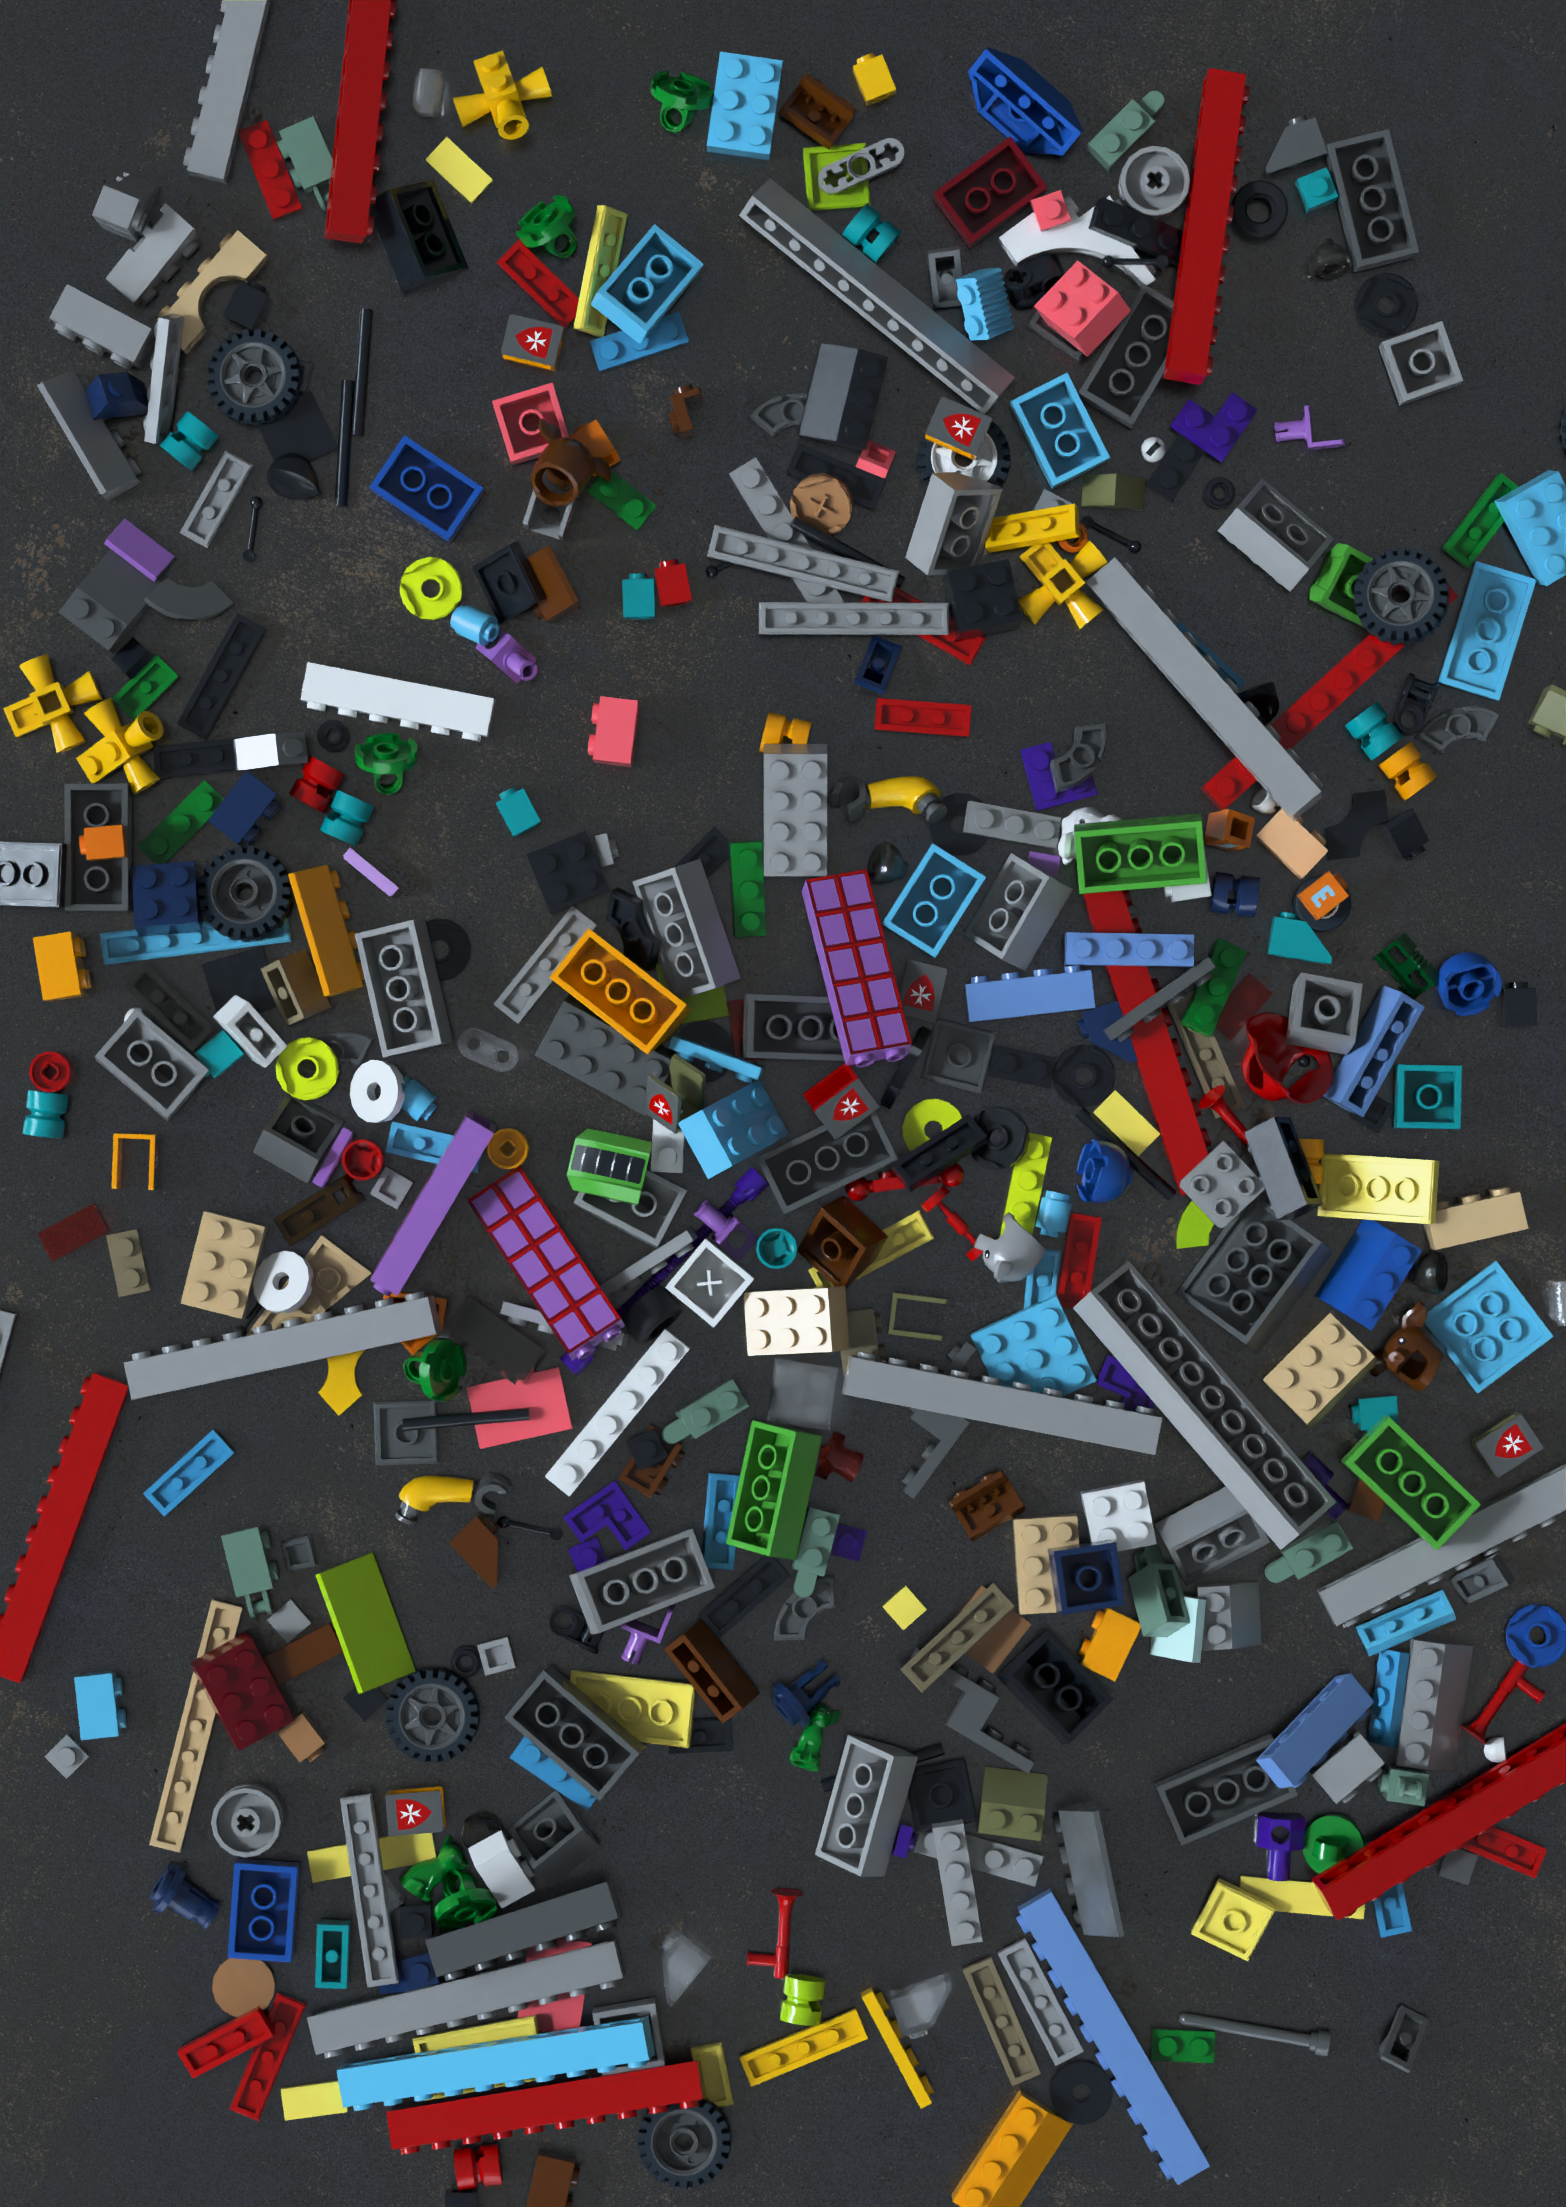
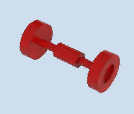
M942 1185L921 1207L928 1213L937 1205L947 1216L946 1220L959 1235L964 1234L975 1245L977 1239L968 1230L970 1227L955 1211L952 1213L941 1201L950 1192ZM972 1247L966 1253V1256L972 1262L983 1251Z

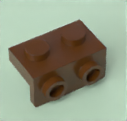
M806 73L797 88L781 106L778 114L830 150L849 126L857 110L848 100L839 97L820 80Z
M692 384L676 388L674 390L675 395L670 396L673 410L668 412V417L673 433L680 432L682 440L694 436L686 405L703 400L700 387L693 389Z
M650 1424L647 1431L655 1428L668 1457L645 1469L639 1470L633 1456H631L618 1478L643 1493L649 1499H651L654 1493L660 1496L669 1481L664 1477L670 1466L676 1469L685 1452L680 1450L683 1446L682 1442L679 1441L674 1444L665 1443L661 1438L662 1430Z
M1003 1470L987 1474L981 1479V1483L971 1489L966 1488L955 1494L953 1500L949 1501V1505L972 1543L1026 1511L1025 1506Z

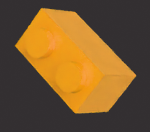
M1105 1608L1104 1612L1101 1610L1097 1611L1091 1627L1095 1629L1090 1640L1086 1638L1083 1640L1077 1655L1081 1657L1079 1663L1082 1666L1116 1681L1141 1626L1138 1620L1113 1608Z

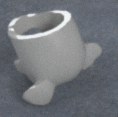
M1010 1212L1002 1218L1005 1222V1230L999 1239L994 1240L980 1233L974 1245V1248L983 1251L985 1265L994 1273V1278L1001 1284L1020 1281L1028 1276L1046 1251L1016 1221L1015 1216Z

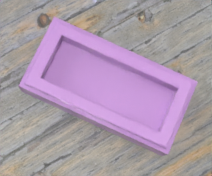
M349 848L343 855L348 863L391 898L395 897L399 892L400 888L352 848Z

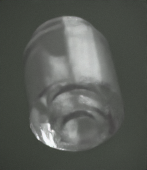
M419 69L417 76L414 77L411 108L417 111L418 116L434 118L436 113L443 111L445 80L442 79L443 72L435 69Z
M1566 1280L1551 1282L1552 1289L1549 1290L1550 1320H1557V1326H1566Z

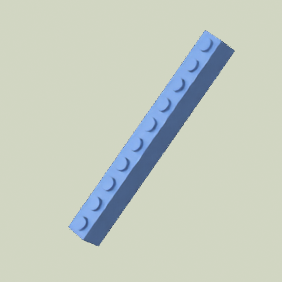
M1049 1888L1018 1906V1911L1021 1915L1017 1916L1016 1919L1025 1934L1031 1931L1036 1940V1943L1032 1944L1034 1951L1040 1961L1047 1959L1052 1970L1048 1974L1057 1989L1061 1986L1064 1988L1068 1995L1067 1998L1063 1999L1072 2016L1077 2013L1079 2014L1084 2023L1079 2027L1088 2043L1094 2041L1100 2052L1095 2055L1104 2071L1110 2068L1116 2079L1111 2081L1120 2098L1126 2095L1131 2104L1127 2111L1135 2125L1142 2123L1147 2134L1143 2138L1152 2153L1156 2150L1159 2152L1163 2161L1158 2164L1167 2180L1174 2178L1177 2185L1210 2167L1208 2159L1052 1890Z

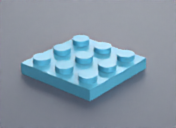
M1497 1261L1492 1262L1427 1312V1318L1424 1322L1432 1335L1448 1349L1447 1355L1476 1393L1481 1392L1554 1337Z
M1057 1294L971 1333V1338L989 1376L1001 1379L1000 1385L1012 1387L1013 1381L1032 1385L1031 1391L1043 1393L1044 1387L1063 1391V1397L1097 1381Z

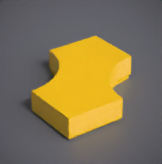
M365 1350L327 1358V1380L318 1393L338 1416L363 1395L356 1382L355 1371L357 1362Z

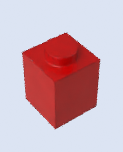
M678 559L660 562V568H655L654 571L661 608L692 603L685 563L679 564Z

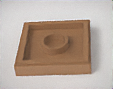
M981 1585L961 1612L987 1588ZM1011 1609L965 1653L993 1674L1032 1624L1015 1610Z

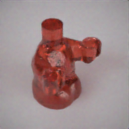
M834 1431L830 1444L826 1447L820 1445L818 1454L820 1465L815 1472V1476L826 1480L834 1472L853 1482L861 1467L864 1454L844 1448L845 1435Z

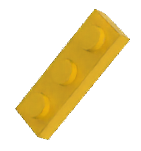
M1074 503L994 517L985 542V548L989 553L1078 538L1080 537L1079 508Z

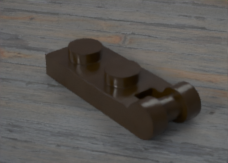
M345 1174L273 1219L289 1246L365 1200L362 1193H357L351 1182L354 1181L352 1177ZM341 1189L347 1200L338 1204L333 1193Z

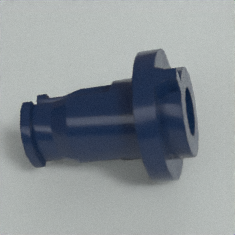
M822 1660L817 1663L818 1666L804 1673L789 1687L786 1688L783 1684L777 1683L772 1688L773 1698L771 1701L774 1707L792 1726L796 1723L802 1727L808 1725L811 1720L807 1712L823 1700L833 1687L840 1685L839 1679L834 1676L810 1697L802 1690V1688L828 1668L827 1664Z
M169 1863L150 1893L149 1899L153 1901L151 1910L160 1914L168 1908L185 1919L198 1923L205 1930L219 1910L217 1908L219 1902L211 1901L204 1893L185 1882L183 1879L186 1870Z

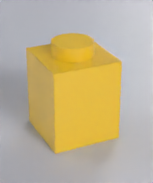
M870 53L856 60L857 64L853 66L852 72L866 106L896 95V87L882 54L875 57L874 53Z

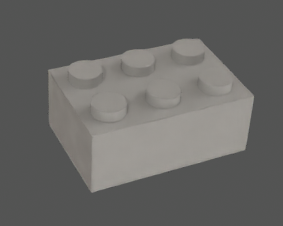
M68 284L49 317L54 322V329L59 334L72 341L79 337L83 340L82 344L87 349L100 356H103L104 352L111 354L110 359L114 360V363L131 371L132 367L141 370L156 341L154 331L148 326Z

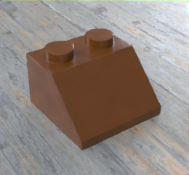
M550 545L527 558L545 596L544 600L532 606L538 620L544 617L548 624L581 607Z
M842 1196L820 1208L797 1252L834 1286H845L846 1290L877 1258L888 1236L845 1196Z
M478 1513L451 1539L449 1544L493 1589L500 1581L501 1534L498 1532L500 1525L491 1516L486 1515L483 1517Z

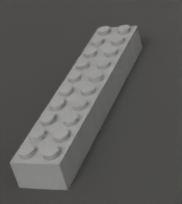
M1129 1261L1090 1291L1073 1307L1280 1550L1336 1503L1333 1497Z

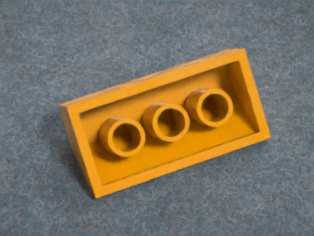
M323 865L288 874L324 996L332 997L365 987L361 961H357L355 949H358L355 938L356 933L354 930H348L345 920L351 918L345 900H339L336 890L342 888L337 870L331 871L329 865Z
M589 928L549 977L647 1055L672 1036L691 1012L686 1003Z
M1020 2089L951 2194L952 2202L960 2207H1020L1071 2129L1073 2123L1066 2121L1058 2113Z

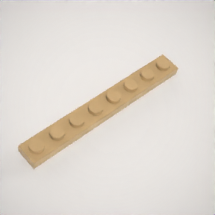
M215 1599L211 1600L197 1658L236 1637L243 1606ZM194 1671L149 1844L179 1853L182 1850L216 1712Z

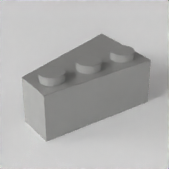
M126 170L123 176L118 175L116 180L112 179L103 186L92 216L104 230L138 243L140 236H144L142 234L143 230L147 225H151L152 220L148 217L161 184Z
M166 203L160 209L163 215L152 227L147 225L142 232L144 236L133 248L127 250L105 278L137 308L141 303L143 305L148 304L157 293L155 287L162 280L167 282L178 270L176 264L183 256L186 258L190 257L199 246L196 241L200 237L195 229Z

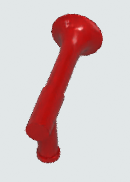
M1224 1085L1214 1087L1199 1102L1200 1109L1211 1108L1216 1111L1247 1148V1139L1244 1132L1248 1131V1129L1226 1104L1223 1097L1226 1087Z
M1516 1661L1478 1719L1468 1726L1460 1727L1481 1743L1488 1745L1485 1741L1487 1727L1515 1687H1518L1533 1698L1536 1703H1539L1544 1698L1546 1692L1523 1677L1529 1668Z
M775 1888L770 1892L776 1895L779 1902L775 1955L748 1952L747 1966L774 1967V1977L785 1979V1975L788 1974L792 1908L798 1896H802L803 1892L790 1888Z

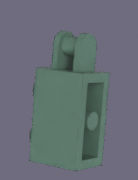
M1150 91L1139 103L1132 99L1088 143L1086 150L1108 172L1153 128L1155 123L1153 117L1161 110L1164 103L1162 93Z
M314 116L280 130L279 133L282 140L278 141L277 144L284 160L290 157L295 169L290 170V174L296 187L303 186L306 194L314 191L322 211H326L329 192L320 195L318 189L330 184L332 157Z
M728 1380L675 1412L678 1419L662 1429L661 1438L668 1444L677 1443L687 1436L694 1440L746 1409L749 1405L734 1380Z
M807 1507L796 1560H793L791 1568L797 1570L793 1588L798 1596L804 1598L810 1596L813 1593L817 1575L824 1577L840 1515Z
M1331 1520L1281 1549L1280 1552L1283 1556L1266 1566L1265 1576L1273 1583H1279L1292 1575L1299 1580L1352 1550L1353 1547L1338 1521Z
M261 1525L223 1534L221 1538L236 1597L245 1596L251 1619L256 1618V1614L267 1612L268 1615L273 1614L268 1590L276 1586L275 1580H279V1574L275 1561L270 1562L267 1550L272 1549L268 1531L262 1532ZM262 1591L263 1600L253 1602L251 1594Z
M1155 1544L1146 1546L1144 1551L1136 1552L1133 1560L1137 1573L1130 1576L1128 1581L1143 1637L1167 1638L1191 1623L1175 1564H1164L1161 1550Z
M1385 1762L1384 1770L1377 1777L1376 1787L1380 1788L1381 1795L1387 1801L1425 1806L1429 1774L1424 1769L1396 1766L1394 1763Z

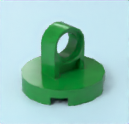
M669 71L658 72L653 76L650 91L658 101L662 102L660 120L665 129L670 132H678L691 123L694 110H703L712 104L714 90L709 91L710 84L706 80L686 72H680L679 77L669 76ZM672 108L677 109L681 113V124H676L671 119L670 111Z
M557 195L553 196L555 202L546 206L542 201L530 209L518 223L522 229L516 231V235L526 247L534 248L543 245L552 255L566 258L574 253L577 246L576 236L568 226L575 216V208L565 196ZM565 234L567 245L563 250L557 251L555 240L559 235Z
M380 733L366 737L365 744L360 745L357 743L355 745V763L359 768L372 773L376 789L385 795H391L399 791L403 783V772L412 768L418 762L417 743L410 737L408 742L400 740V734ZM383 774L396 775L395 781L391 784L385 785L379 782Z
M437 1338L432 1340L425 1347L424 1352L415 1353L405 1360L403 1364L406 1377L413 1383L421 1384L422 1391L428 1399L447 1402L453 1400L461 1390V1387H457L459 1377L465 1376L466 1361L462 1347L459 1344H454L452 1339ZM414 1361L420 1363L419 1372L414 1366Z
M1328 1814L1316 1819L1307 1828L1304 1849L1302 1851L1309 1866L1320 1874L1366 1846V1839L1364 1835L1362 1836L1354 1820L1341 1814Z
M450 1870L442 1885L445 1899L435 1906L433 1913L439 1928L447 1931L463 1928L462 1923L474 1921V1924L491 1918L497 1911L496 1899L490 1890L475 1888L473 1878L469 1872ZM459 1877L461 1885L459 1891L456 1892L455 1883Z

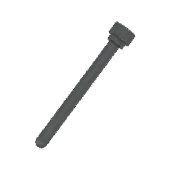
M1182 2013L1179 2017L1180 2023L1186 2026L1309 2047V2051H1314V2055L1327 2057L1329 2052L1330 2031L1318 2029V2032H1311L1310 2035L1191 2013Z

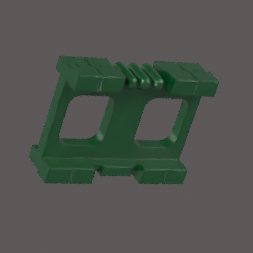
M1403 933L1399 938L1382 949L1374 958L1385 971L1389 969L1392 971L1393 977L1402 983L1399 988L1404 994L1415 1000L1439 981V972L1432 963L1427 965V960L1423 959L1424 956L1419 955L1420 951H1415V948H1417L1416 944L1406 933ZM1396 945L1405 957L1408 956V959L1403 963L1399 962L1391 953L1392 947ZM1414 970H1420L1419 973L1428 982L1427 985L1424 987L1418 985L1411 976Z

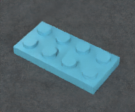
M1475 561L1438 683L1495 701L1500 700L1537 579Z

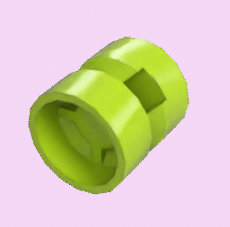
M786 1974L783 1993L787 1995V1999L782 2001L780 2020L797 2025L819 2026L823 2007L818 2002L824 1998L826 1980L809 1975Z

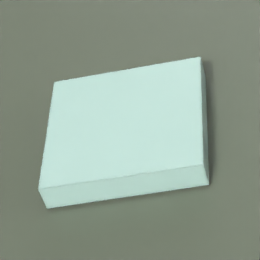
M1184 1595L1191 1623L1167 1638L1151 1637L1150 1654L1200 1663L1206 1599Z

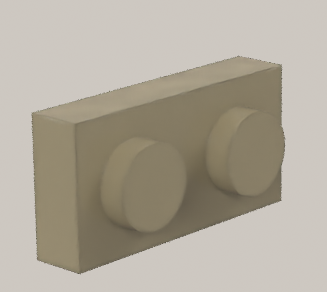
M134 1229L106 1235L119 1297L151 1291L139 1230Z

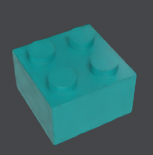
M1395 1065L1393 1128L1461 1129L1462 1066Z

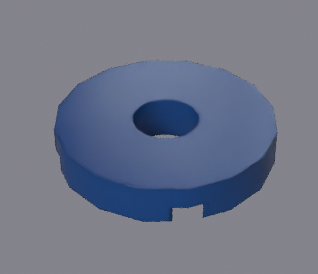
M1538 1604L1528 1605L1518 1610L1509 1620L1505 1631L1506 1645L1511 1655L1521 1664L1532 1668L1546 1667L1557 1662L1566 1652V1622L1563 1616L1554 1608ZM1538 1627L1544 1631L1545 1641L1543 1644L1538 1645L1531 1641L1529 1634L1532 1628Z

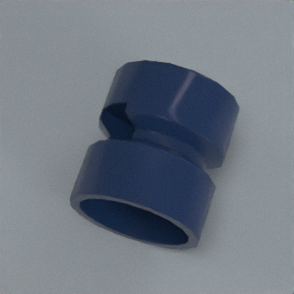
M1215 872L1210 912L1228 914L1231 910H1234L1237 916L1254 918L1258 903L1260 877L1242 875L1239 879H1235L1233 874ZM1229 890H1236L1235 900L1228 898Z

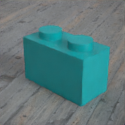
M319 1920L317 1924L315 1988L347 1989L350 1980L352 1920Z

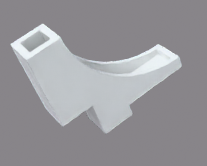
M1110 195L1106 197V199L1113 201ZM1069 196L1064 198L1071 222L1040 232L1033 212L998 239V243L1015 266H1019L1043 254L1061 252L1082 253L1100 259L1107 255L1113 258H1140L1134 251L1136 248L1088 229L1094 207L1081 217H1078L1076 214L1079 212V209ZM1119 199L1113 201L1115 203L1123 205ZM1115 265L1127 273L1140 288L1143 284L1150 287L1156 280L1153 276L1156 271L1152 265Z

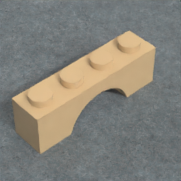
M238 230L234 235L229 233L218 245V248L221 250L213 259L208 257L204 260L197 270L200 273L192 283L187 281L177 292L179 299L172 307L166 305L156 317L158 320V317L172 313L184 316L181 350L185 354H188L207 332L201 314L202 303L207 292L214 285L225 280H240L248 283L269 260L262 250Z

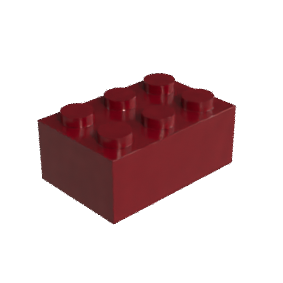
M1010 136L936 190L933 194V199L971 249L1031 205V200L1046 194L1048 187Z
M246 1632L190 1662L230 1741L238 1751L295 1720L255 1643Z

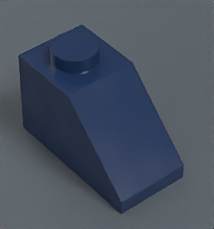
M128 372L100 374L85 390L94 420L142 415L148 412L149 401L144 382Z
M1118 1001L1081 1013L1082 1019L1078 1020L1077 1023L1083 1039L1088 1037L1091 1044L1129 1063L1138 1061L1130 1036L1119 1042L1117 1037L1110 1041L1103 1032L1104 1029L1123 1017Z
M428 1949L397 1956L400 1982L378 1986L380 1994L406 1992L438 1984L441 1977H436Z

